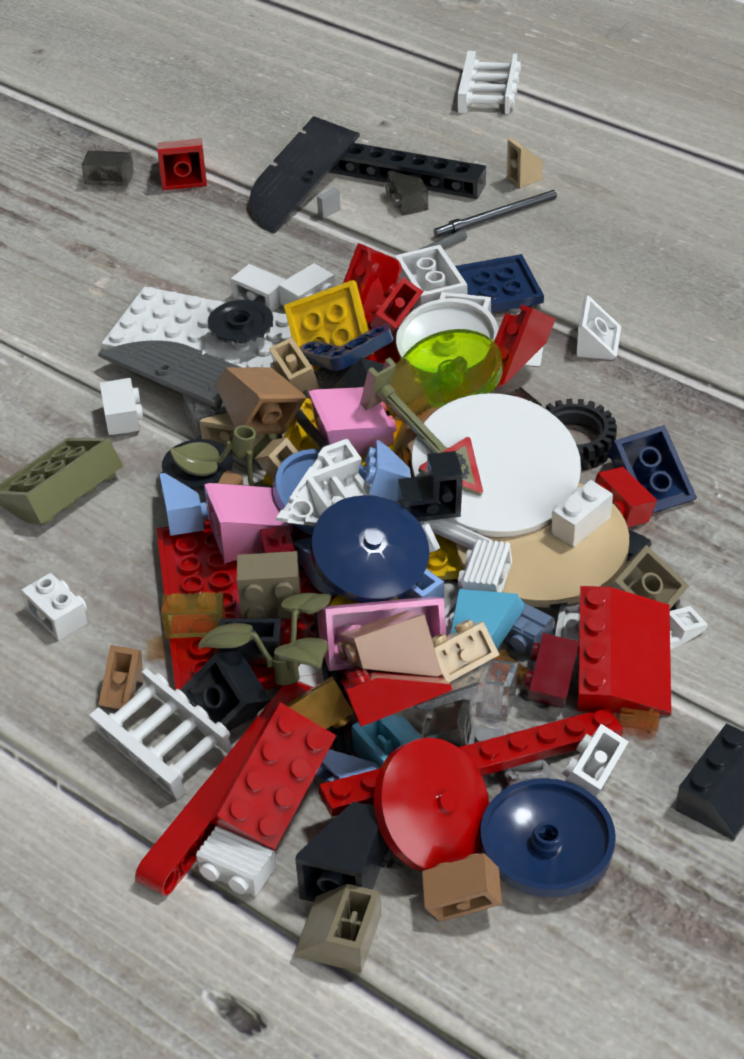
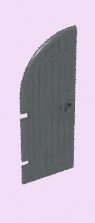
M138 341L118 345L98 353V356L104 360L214 407L223 403L215 385L224 369L230 367L242 368L208 353L202 355V351L172 341Z

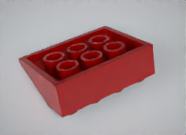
M580 586L578 606L577 711L592 712L609 707L612 713L671 715L670 605L613 587Z
M360 667L345 671V678L340 679L349 705L354 712L353 715L361 727L453 690L451 684L440 676L371 669L364 670Z

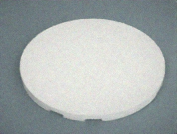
M489 393L466 396L439 408L424 423L447 448L466 437L471 438L483 493L481 496L462 490L461 517L448 518L447 520L469 530L476 531L480 535L511 537L541 529L552 520L554 507L569 498L578 487L581 463L579 451L572 435L558 418L531 401L504 394ZM418 435L413 444L411 459L413 477L426 476L418 472L419 466L427 461V454L434 453Z

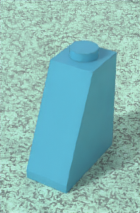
M459 589L451 634L456 631L454 627L465 620L471 619L472 622H484L496 649H498L523 612L525 604L519 595L515 593ZM489 661L475 669L484 670Z

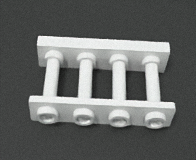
M467 51L458 91V113H467L468 105H472V103L505 104V114L509 115L510 107L515 106V96L517 95V85L519 84V74L521 73V61H517L518 54H513L512 63L480 62L479 59H476V51ZM479 70H485V71H507V72H510V73H509V74H504V73H482V72H479ZM477 81H489V82H508V83H507V85H505V84H483V83H476V82H477ZM474 92L506 93V94H505V96H502V95H481V94H474Z
M145 668L141 674L146 687L115 714L110 713L107 715L98 707L89 716L98 734L175 800H178L186 793L181 781L184 778L183 774L215 745L229 753L232 749L228 739L230 733L220 722L213 723L202 707L199 705L196 707L192 706L181 690L176 689L174 691L170 688L168 682L161 674L156 673L154 675ZM154 695L165 702L163 706L134 731L130 729L127 732L123 728L122 723ZM176 711L186 719L154 748L150 746L147 749L143 745L142 740L173 712ZM194 728H197L206 736L175 765L170 764L168 766L163 762L162 757Z

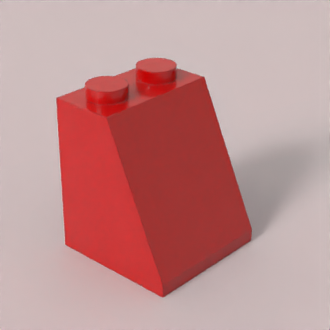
M202 138L158 143L157 152L163 190L207 186Z

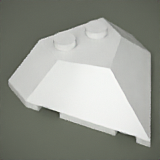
M348 438L322 448L317 460L312 467L310 466L290 496L289 502L276 517V521L315 526L322 513L334 503L352 496H374L369 494V487L358 473L362 458Z

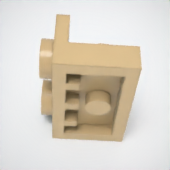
M471 619L457 624L454 627L456 631L446 636L445 633H442L432 638L442 675L439 676L447 682L457 679L499 655L484 622H472Z

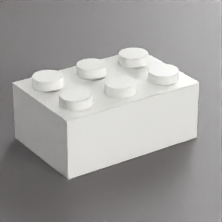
M441 245L395 255V258L400 261L402 266L398 283L404 277L424 291L414 305V309L430 301L438 300L441 292L467 295V283Z

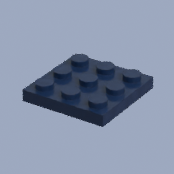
M522 254L455 266L467 283V295L491 297V313L520 308L521 304L531 307L544 303V294Z

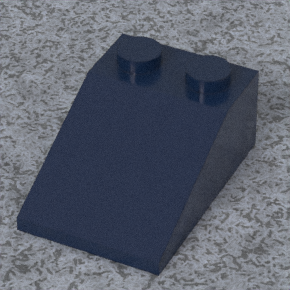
M665 425L614 440L608 452L614 468L624 467L657 499L652 514L697 499Z

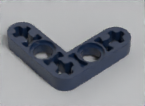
M382 325L365 332L341 347L320 341H311L299 348L310 365L338 371L351 366L360 358H365L393 341L390 327Z

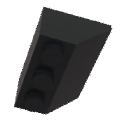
M726 723L679 785L676 811L732 840H735L744 828V731Z

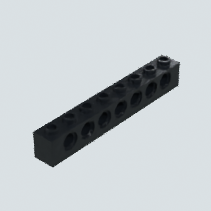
M354 143L328 172L472 199H478L486 186V165Z

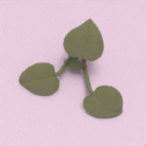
M241 425L234 429L233 441H227V446L220 456L214 446L203 442L189 443L181 447L171 448L170 453L175 463L185 472L196 476H208L217 471V463L223 462L229 451L232 450L236 457L241 459L247 458L249 485L244 486L273 488V486L263 483V481L254 483L252 461H255V457L272 440L282 439V434H265V437L254 447L256 431L250 426Z
M301 593L289 596L282 601V610L292 612L291 638L289 644L281 645L275 649L272 658L257 633L252 632V625L242 623L226 624L211 630L200 641L198 645L199 650L203 647L234 648L253 640L264 656L267 667H273L276 683L279 685L296 683L300 680L298 663L321 669L323 658L328 651V643L324 639L303 638L296 641L297 618L300 613L311 614L325 608L331 601V595Z

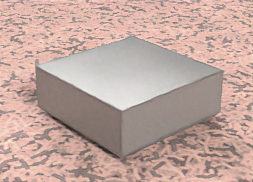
M334 187L317 196L319 217L324 219L341 210L340 190Z

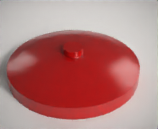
M437 738L417 739L396 748L382 764L374 789L376 820L380 832L392 852L406 865L422 872L435 868L440 863H452L465 859L468 855L478 854L481 850V822L484 812L490 803L484 780L473 761L457 746Z

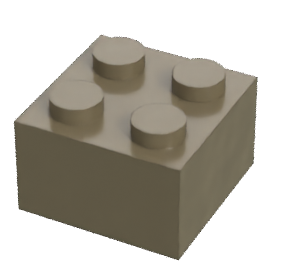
M297 551L237 555V584L242 618H285V620L292 618V612L283 611L281 603L289 596L301 594ZM301 613L299 614L297 619H302Z

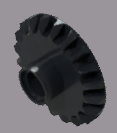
M234 300L216 307L210 313L207 322L208 329L211 335L216 336L217 340H224L225 343L232 341L236 345L237 343L246 344L249 341L255 342L257 338H264L266 333H270V328L273 327V313L266 305L260 302Z
M208 439L189 440L173 447L177 448L189 443L203 442L214 446L218 450L219 456L226 448L223 444ZM171 449L165 454L162 461L163 473L168 474L192 490L196 487L203 490L204 484L218 483L226 470L230 471L233 469V458L230 451L223 462L217 463V471L208 476H196L182 470L173 460L170 453Z

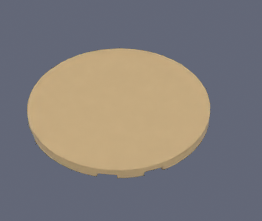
M578 483V487L583 486V484ZM613 503L611 518L574 548L551 534L552 520L548 522L547 526L523 535L511 537L484 536L493 542L496 540L498 543L500 541L510 543L512 565L502 592L518 594L524 603L532 607H550V604L567 602V605L579 602L580 586L607 587L625 566L629 551L628 527L622 514ZM456 543L459 562L465 571L466 554L471 549Z

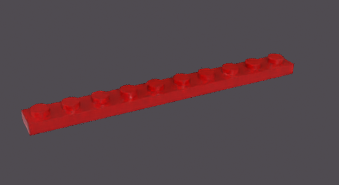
M607 707L458 748L473 761L481 776L575 751L586 733L592 736L601 724L621 737L624 729L610 708ZM380 768L319 784V795L330 816H338L352 802L374 805V789Z

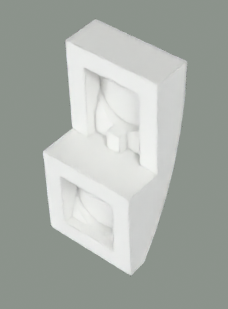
M691 606L670 611V650L686 643L707 629L708 624Z

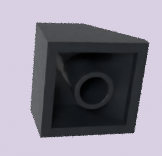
M240 650L215 653L180 689L192 706L196 707L199 705L202 707L213 723L220 722L228 731L252 719L271 701Z

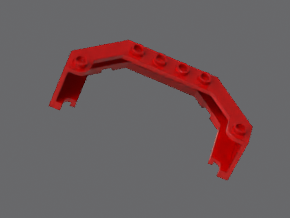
M358 243L343 283L352 280L357 283L369 331L373 329L369 325L373 319L370 313L378 302L381 304L385 302L387 298L384 297V294L391 284L397 285L402 272V266L398 259ZM522 304L520 307L521 312L518 315L505 313L485 365L469 372V375L459 380L455 379L429 398L428 402L432 407L444 406L466 396L487 394L505 385L547 343L556 318ZM397 329L393 334V341L375 351L374 355L365 357V359L385 364V360L391 358L397 365L396 368L401 370L410 394L427 380L410 372L400 360L396 343Z

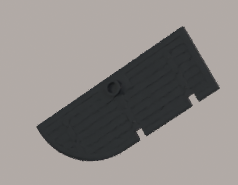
M313 116L302 128L306 133L298 132L273 160L278 165L270 164L255 181L250 192L249 202L251 212L257 222L267 230L276 233L360 137V133Z

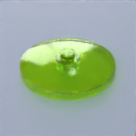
M468 329L445 330L423 338L404 354L397 367L396 381L401 396L413 408L417 410L422 408H441L452 401L466 396L491 394L501 379L503 362L497 345L488 336Z

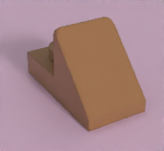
M110 645L98 703L99 706L120 709L134 697L136 683L144 682L141 674L143 671L141 650Z

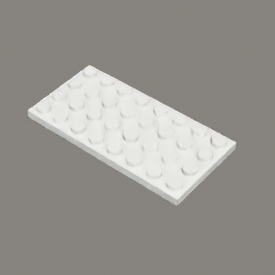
M144 286L101 344L104 351L118 345L138 341H172L202 351V355L208 353L242 368L270 367V363L273 360L269 348L291 338L286 314L272 312L273 327L270 328V333L264 335V338H257L255 342L249 341L246 344L237 343L235 345L232 341L225 343L224 340H217L216 336L211 335L207 323L210 313L225 302Z

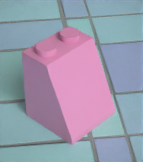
M364 387L309 391L316 428L330 445L348 438L357 453L362 455L368 452L369 447L374 448L377 439L381 440L386 446L394 443L393 432L397 431L393 417L391 415L387 416L385 413L387 411L386 404L381 402L367 411L360 404Z
M217 483L204 484L209 525L225 563L237 560V555L263 553L260 530L289 525L291 534L294 533L292 523L276 521L280 510L273 496V488Z

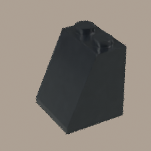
M352 802L297 853L295 861L300 899L314 902L316 896L345 884L373 890L387 851V843L380 832L373 804Z

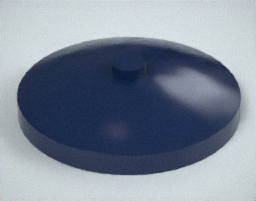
M360 495L342 499L322 513L312 533L310 552L318 575L333 591L347 599L360 603L398 600L409 594L419 584L425 573L429 560V543L421 524L407 509L386 498Z
M550 778L521 781L507 787L495 796L484 812L480 832L482 853L499 867L500 879L520 892L547 898L574 895L588 889L600 880L608 870L613 859L616 834L609 812L593 794L573 783Z

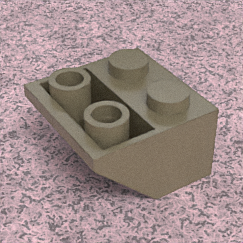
M345 884L316 896L295 950V957L362 973L382 916L380 891Z

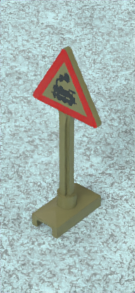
M391 358L386 359L383 370L379 373L373 367L370 368L360 404L366 411L381 402L388 403L434 453L456 451L463 473L462 490L481 496L483 487L471 438L466 437L449 448L445 447L397 396V392L391 386L397 366ZM427 461L419 466L418 472L427 474Z

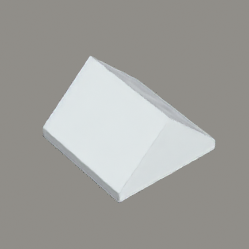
M587 295L583 300L578 327L577 357L613 360L617 357L621 326Z

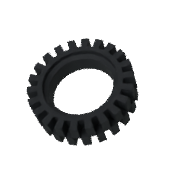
M572 398L566 399V404L564 405L561 400L555 401V407L551 403L546 405V410L558 418L563 425H582L597 432L598 438L594 441L576 445L579 451L582 471L588 470L589 464L596 468L599 467V461L603 464L607 462L608 452L614 440H616L617 433L616 420L614 417H611L612 413L609 410L604 412V406L602 405L595 408V402L589 401L587 405H584V399H578V404H573Z

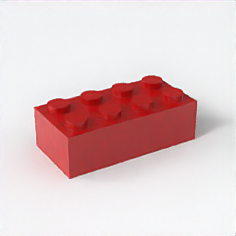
M280 702L269 714L212 816L210 823L275 850L337 735Z

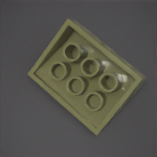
M66 438L0 483V506L27 523L45 525L54 520V515L59 511L67 510L74 506L76 499L96 490L95 486L100 482H105L115 477V472L122 468L123 464L109 438Z

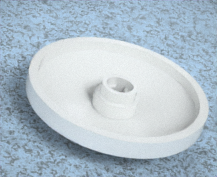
M444 298L430 301L410 312L400 324L396 336L398 355L410 372L426 380H429L457 358L463 357L469 366L466 372L456 378V380H459L469 375V372L485 365L499 330L498 324L494 316L486 308L470 300Z

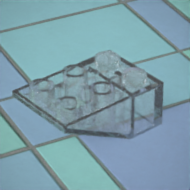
M491 659L449 682L453 688L452 691L417 704L413 708L422 709L423 712L429 714L444 712L453 714L457 718L478 717L490 723L507 722L516 698L519 663Z

